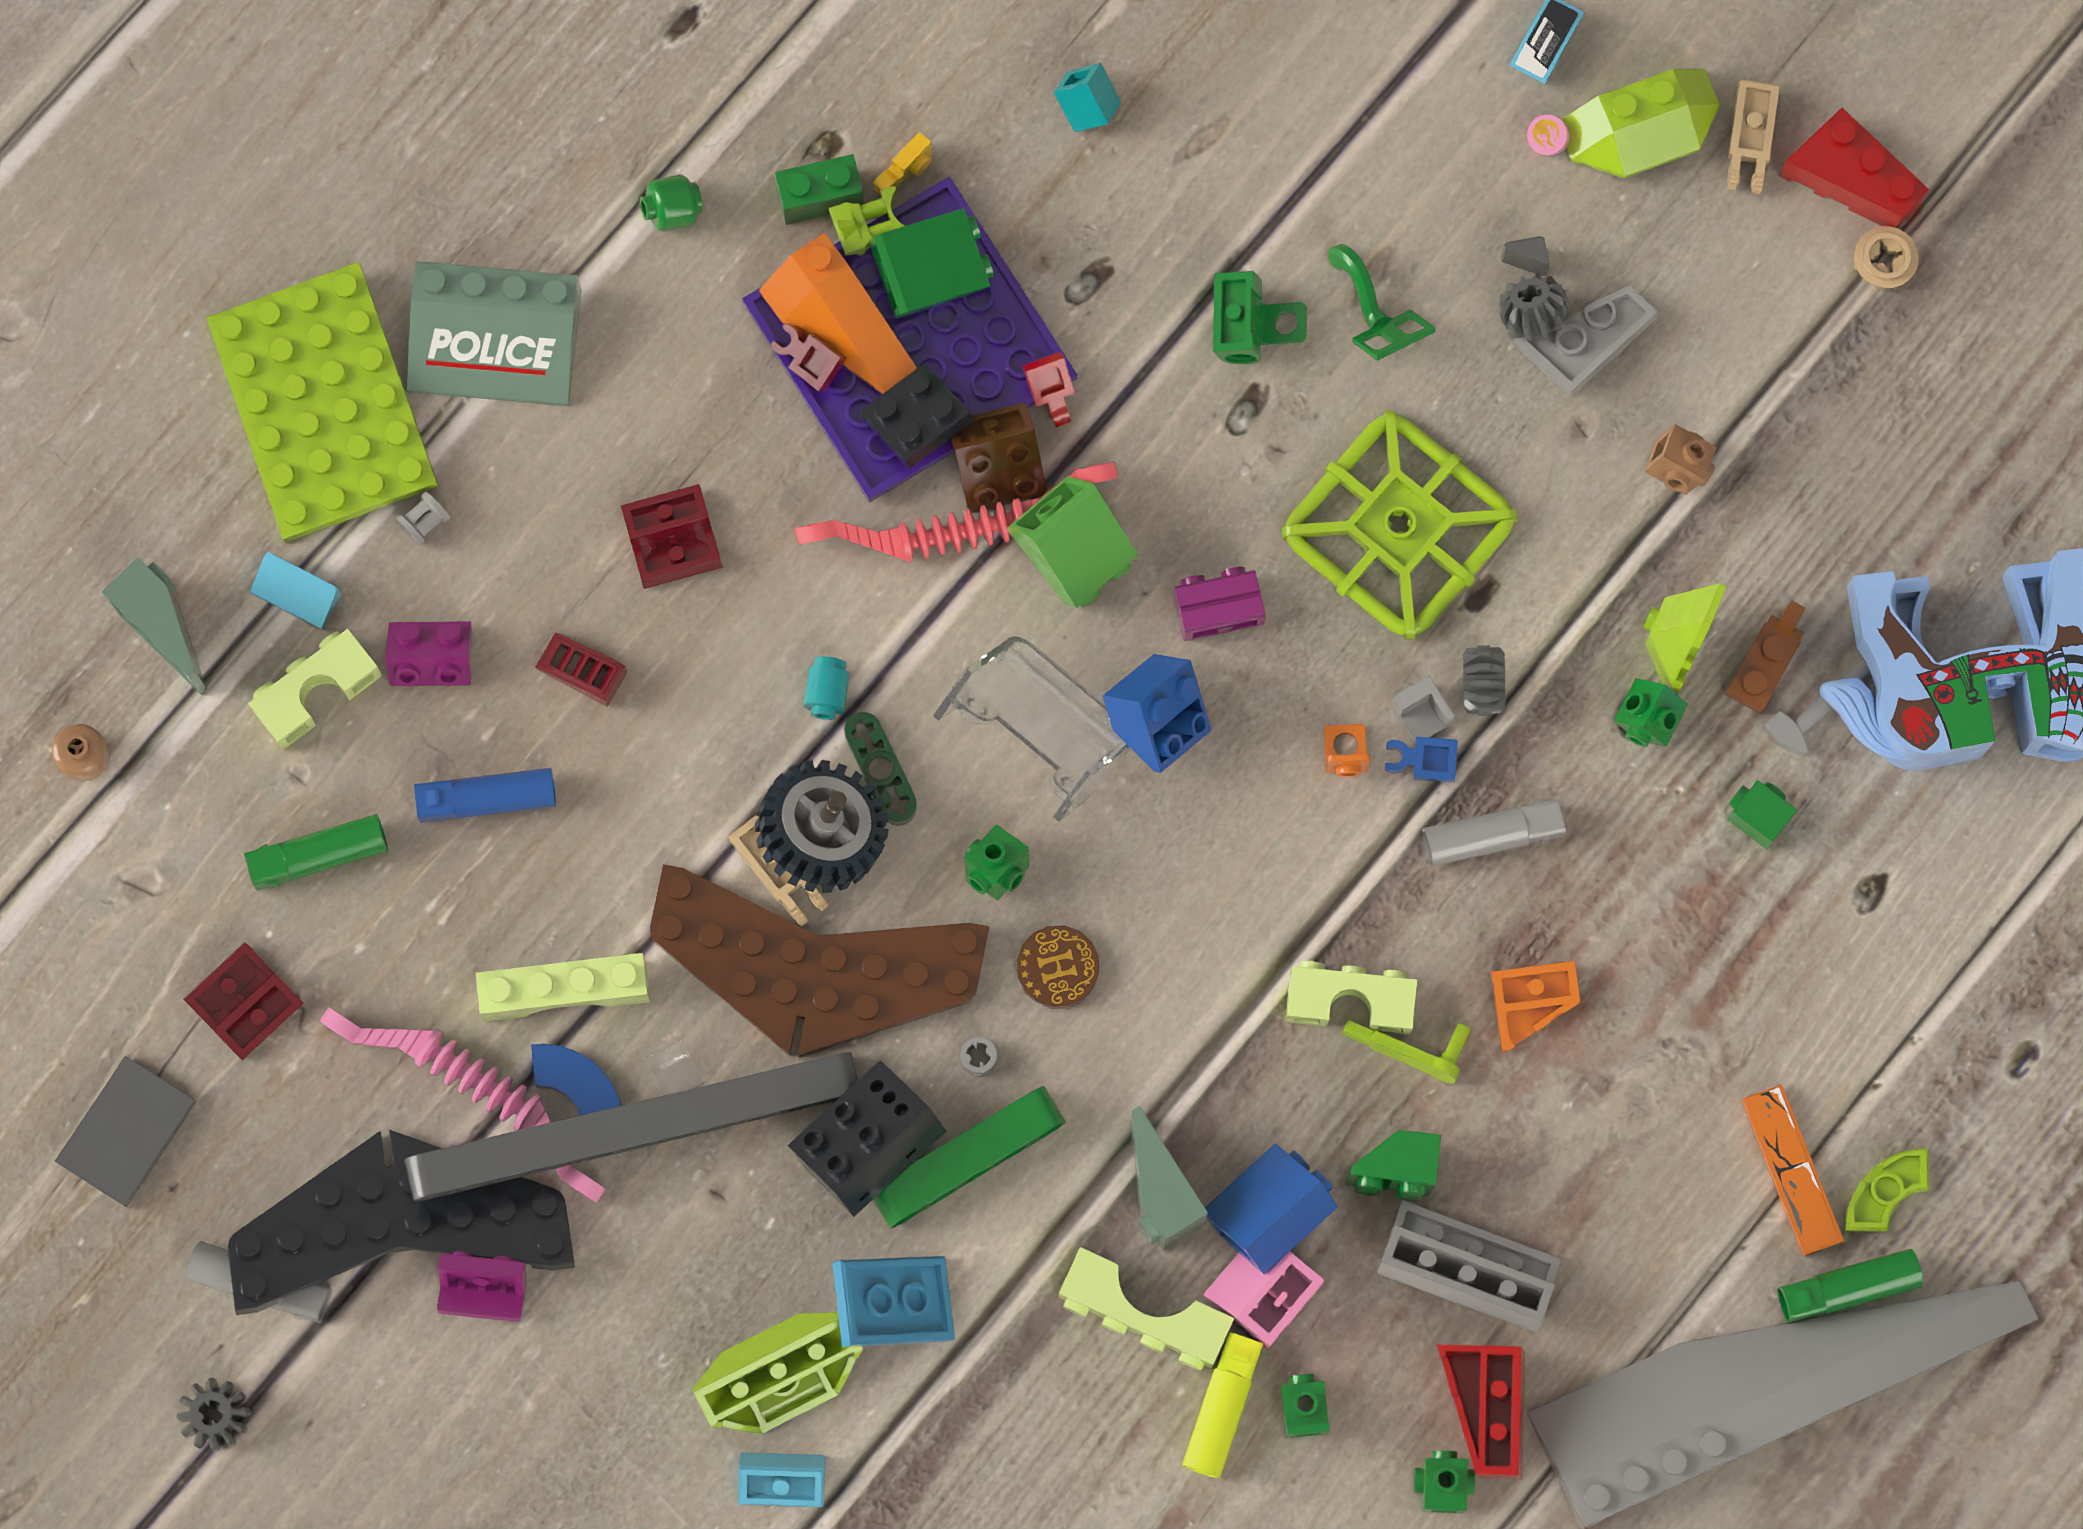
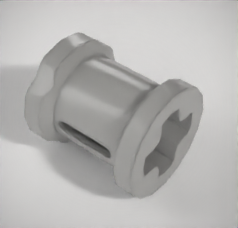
M426 491L421 495L422 500L405 516L399 515L395 519L407 535L419 546L425 542L424 537L441 521L447 522L450 519L445 509ZM427 513H430L422 522H420L418 525L416 524Z

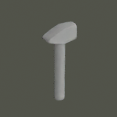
M1864 658L1839 680L1859 678L1863 681L1870 674ZM1820 697L1794 721L1781 709L1762 728L1779 747L1804 757L1808 753V748L1803 734L1828 713L1832 707Z

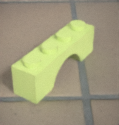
M643 953L476 973L479 1011L485 1022L522 1018L535 1012L566 1006L600 1005L615 1007L650 1002L647 964Z
M1079 1248L1059 1292V1298L1065 1300L1063 1305L1065 1309L1082 1317H1086L1088 1312H1091L1103 1318L1101 1325L1121 1335H1125L1126 1330L1132 1331L1142 1336L1140 1343L1152 1350L1163 1353L1166 1347L1181 1354L1178 1361L1191 1368L1201 1371L1205 1365L1212 1369L1234 1321L1233 1317L1198 1301L1193 1302L1187 1309L1173 1316L1153 1317L1135 1309L1124 1297L1118 1278L1119 1265L1084 1248Z

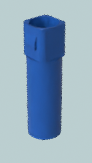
M552 768L414 784L417 817L420 823L556 807Z

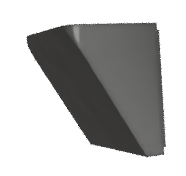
M1538 236L1506 242L1503 246L1501 253L1502 262L1534 274L1538 272L1541 276H1547L1550 263L1544 237Z

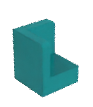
M1101 63L1067 71L1054 91L1064 114L1075 132L1108 124L1121 105L1120 98Z

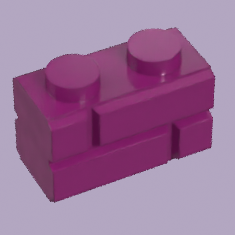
M1232 567L1223 570L1221 577L1205 580L1204 575L1189 576L1181 580L1180 586H1175L1174 599L1184 641L1265 624V609L1255 570L1245 572V567Z

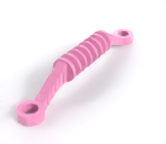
M330 1008L327 1009L319 1021L354 1045L400 1049L414 1058L415 1065L423 1067L430 1060L434 1061L430 1071L432 1076H437L442 1070L446 1069L447 1073L444 1080L446 1085H450L457 1078H460L461 1082L458 1093L461 1095L471 1087H474L475 1091L472 1102L476 1104L485 1096L489 1097L486 1106L487 1112L491 1113L501 1105L503 1106L500 1115L501 1121L505 1122L513 1114L517 1115L514 1123L516 1131L551 1123L550 1117L541 1102L542 1097L535 1094L528 1101H524L527 1089L525 1085L519 1086L514 1092L509 1091L513 1078L507 1076L500 1083H497L496 1079L499 1068L496 1066L486 1074H483L482 1070L485 1059L482 1057L472 1065H469L468 1061L471 1050L467 1048L458 1056L454 1055L457 1047V1041L454 1039L444 1047L440 1046L444 1033L439 1029L435 1031L361 1029ZM572 1165L555 1169L564 1183L595 1203L598 1202L606 1190L573 1168Z

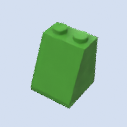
M1069 476L1006 528L1064 604L1075 608L1079 606L1084 607L1092 603L1100 595L1101 591L1099 589L1110 579L1114 581L1126 574L1131 568L1130 562L1138 556L1095 485L1091 482Z

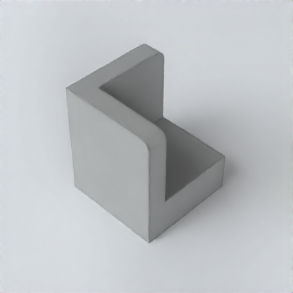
M1430 676L1394 695L1391 705L1414 743L1416 737L1432 738L1452 726L1455 719L1454 714Z

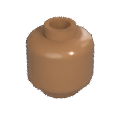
M75 724L64 728L55 737L52 746V757L55 764L71 780L79 782L91 781L100 776L108 766L110 759L109 746L103 736L91 726Z

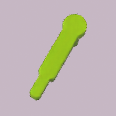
M1350 1020L1347 1021L1342 1034L1369 1046L1372 1050L1425 1072L1439 1081L1454 1084L1460 1073L1459 1067L1455 1064L1471 1030L1469 1027L1458 1023L1445 1053L1441 1054V1057L1431 1055Z

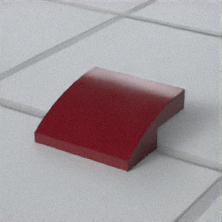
M700 484L620 505L644 589L723 568Z
M243 942L183 998L242 1061L304 1004L246 942Z

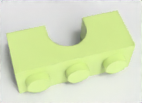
M348 629L341 634L337 631L327 636L319 644L320 650L308 659L303 656L295 660L286 669L287 674L276 683L270 681L259 687L253 694L254 699L248 703L255 715L283 750L316 726L312 717L305 709V699L312 688L320 684H332L341 689L345 696L351 700L382 676L377 665Z
M1302 961L1300 962V967L1292 966L1290 972L1285 1022L1327 1027L1332 1003L1338 998L1353 996L1363 1001L1368 1008L1369 1029L1382 1033L1410 1035L1413 1029L1417 979H1409L1407 972L1397 970L1383 971V976L1366 974L1367 969L1359 966H1342L1341 971L1325 970V964L1320 962Z

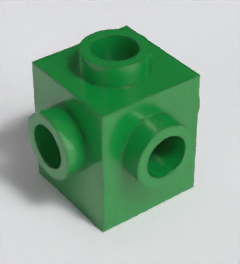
M1635 678L1614 722L1627 732L1625 737L1636 745L1648 747L1650 743L1667 747L1688 704L1665 684Z
M996 824L982 840L976 839L972 842L965 852V874L968 884L976 892L983 895L987 893L997 901L1007 890L1009 892L1014 891L1022 882L1025 871L1029 868L1028 846Z
M1436 1450L1432 1451V1458H1424L1422 1460V1468H1414V1493L1421 1494V1512L1464 1514L1467 1511V1495H1474L1475 1470L1468 1469V1459H1457V1451ZM1444 1475L1448 1477L1450 1487H1442L1438 1482V1476Z

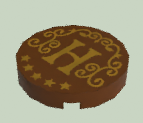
M1064 925L1047 926L1034 932L1022 945L1017 958L1018 980L1024 993L1035 1002L1042 1004V1006L1051 1009L1070 1008L1084 1001L1094 989L1099 976V957L1092 942L1079 930Z

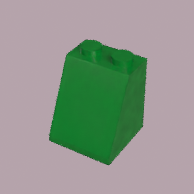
M964 208L875 235L869 241L895 319L990 287L988 279L994 277L993 269L988 255H980L975 240L981 238L976 219L974 215L967 217Z

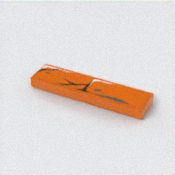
M1782 1084L1743 1098L1741 1102L1802 1256L1805 1257L1844 1242Z

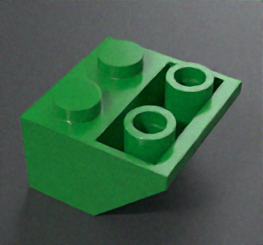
M1399 1129L1352 1165L1347 1176L1346 1185L1355 1186V1193L1379 1196L1380 1190L1397 1192L1396 1198L1401 1200L1421 1201L1422 1196H1429L1436 1185L1441 1135Z

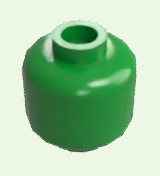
M675 175L649 182L646 196L640 198V207L643 218L646 221L651 220L659 231H669L694 224L697 215L703 211V202L696 182H690L684 175Z

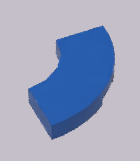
M531 1044L536 1088L554 1089L568 1096L577 1107L579 1116L621 1106L620 1099L611 1081L593 1061L566 1047L553 1044Z

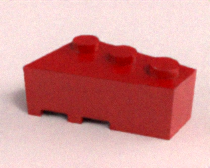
M1843 107L1786 160L1779 177L1790 182L1794 180L1815 190L1814 194L1823 198L1827 196L1848 206V210L1878 225L1899 228L1923 204L1930 191Z

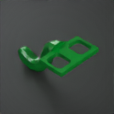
M1338 244L1329 248L1328 259L1333 268L1346 271L1350 275L1356 288L1361 311L1369 327V330L1352 338L1355 345L1378 361L1436 332L1432 324L1412 310H1408L1394 318L1384 314L1378 306L1371 276L1358 254L1345 244ZM1412 320L1424 328L1412 334H1407L1397 326ZM1376 336H1381L1391 344L1375 350L1364 342Z

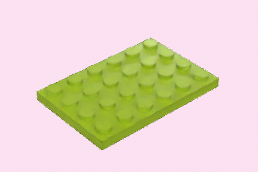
M359 262L206 317L281 537L285 543L439 487L363 268Z

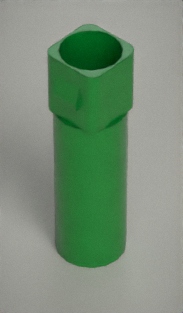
M374 814L269 846L265 844L256 850L244 853L252 884L259 891L269 887H280L282 883L388 852L389 849L378 814Z
M1910 1248L1777 1288V1295L1786 1323H1791L1819 1314H1830L1919 1289L1924 1284L1918 1258L1913 1249Z

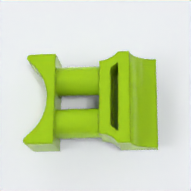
M896 186L880 190V199L863 205L846 202L828 208L845 256L851 254L863 255L871 247L869 241L873 236L905 226L895 218L892 212V203L897 195ZM887 214L888 221L867 227L865 221Z

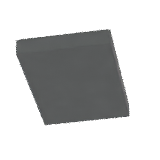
M125 1056L55 1159V1162L127 1207L197 1101Z

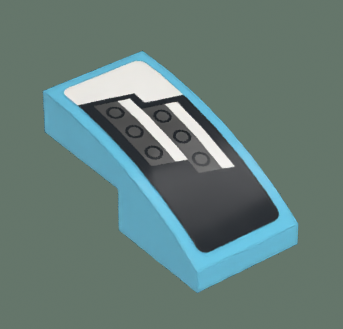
M1545 0L1512 59L1510 66L1546 84L1585 12L1563 0Z

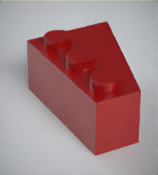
M1436 1344L1476 1475L1479 1478L1523 1479L1524 1349L1521 1346Z

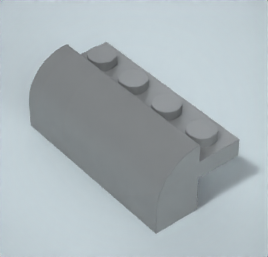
M1402 1200L1376 1274L1537 1333L1555 1286L1553 1282L1561 1259Z

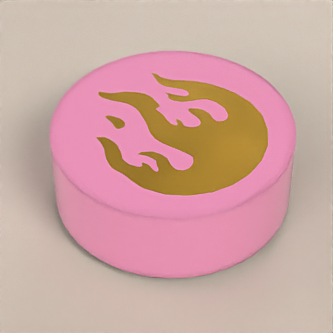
M1542 115L1534 119L1530 124L1527 138L1534 151L1542 155L1553 156L1561 153L1566 148L1570 139V131L1565 121L1554 115Z

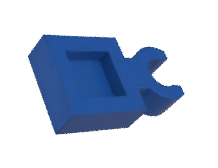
M1416 737L1415 748H1408L1404 742L1399 740H1390L1386 743V749L1399 751L1402 760L1398 763H1385L1384 770L1389 773H1400L1406 767L1414 768L1413 780L1454 783L1458 740Z

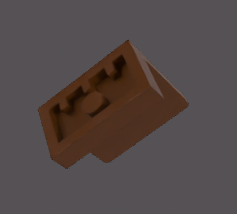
M1025 402L972 415L974 421L950 439L957 459L967 509L971 513L980 512V508L983 505L988 510L996 508L998 502H1001L1004 506L1011 504L1013 499L1019 498L1020 501L1042 496L1047 492L1036 433Z

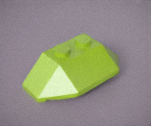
M1671 69L1599 95L1564 117L1562 120L1565 121L1570 131V139L1565 148L1570 161L1578 164L1583 163L1594 169L1627 178L1699 152L1720 106L1706 70Z
M838 1312L796 1314L721 1352L692 1388V1391L710 1427H726L738 1431L763 1434L838 1396L852 1370L856 1358H859L863 1348L862 1346L842 1347Z

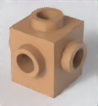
M1675 424L1656 440L1644 472L1662 481L1669 489L1687 495L1698 485L1704 486L1711 478L1715 469V465L1711 462L1717 447L1705 441L1699 434L1687 431Z

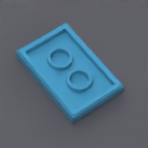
M945 1256L839 1260L832 1263L842 1347L935 1343L955 1340Z

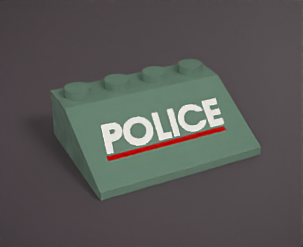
M416 261L411 296L407 392L569 406L582 294L578 275Z

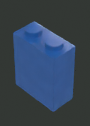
M1276 1143L1205 1207L1208 1212L1207 1219L1219 1236L1263 1275L1338 1208V1205L1329 1194L1333 1186L1327 1178L1317 1169L1310 1173L1309 1165L1296 1151L1293 1150L1288 1154Z

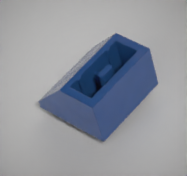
M1153 654L1103 695L1113 731L1154 772L1161 773L1212 731L1192 662L1188 659Z

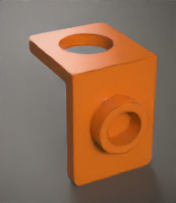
M1363 724L1325 726L1326 773H1336L1338 777H1356L1361 775V772H1367L1370 764V754H1367L1365 726ZM1342 734L1351 735L1357 741V751L1354 754L1338 755L1333 747L1334 740Z

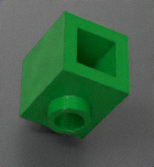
M1757 780L1750 790L1744 785L1738 790L1728 804L1734 810L1727 820L1767 850L1796 813L1797 809L1785 801L1786 795L1777 786L1766 782L1764 785Z

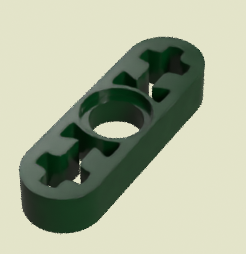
M859 712L852 715L845 724V739L866 784L871 782L876 788L872 794L873 799L882 797L884 806L880 813L887 812L888 823L900 826L909 823L917 811L916 797L879 720L867 712ZM863 723L866 728L872 726L874 730L870 732V739L874 748L880 743L883 744L884 748L874 749L862 758L860 753L867 752V747L861 737L853 738L852 735L857 732L856 725ZM877 758L887 759L893 766L891 775L882 780L873 778L868 771L869 765L873 760ZM897 780H900L902 785H895L894 790L901 801L906 799L909 801L905 805V813L899 815L896 810L889 812L887 808L891 806V797L887 789L882 794H879L877 789L888 788Z

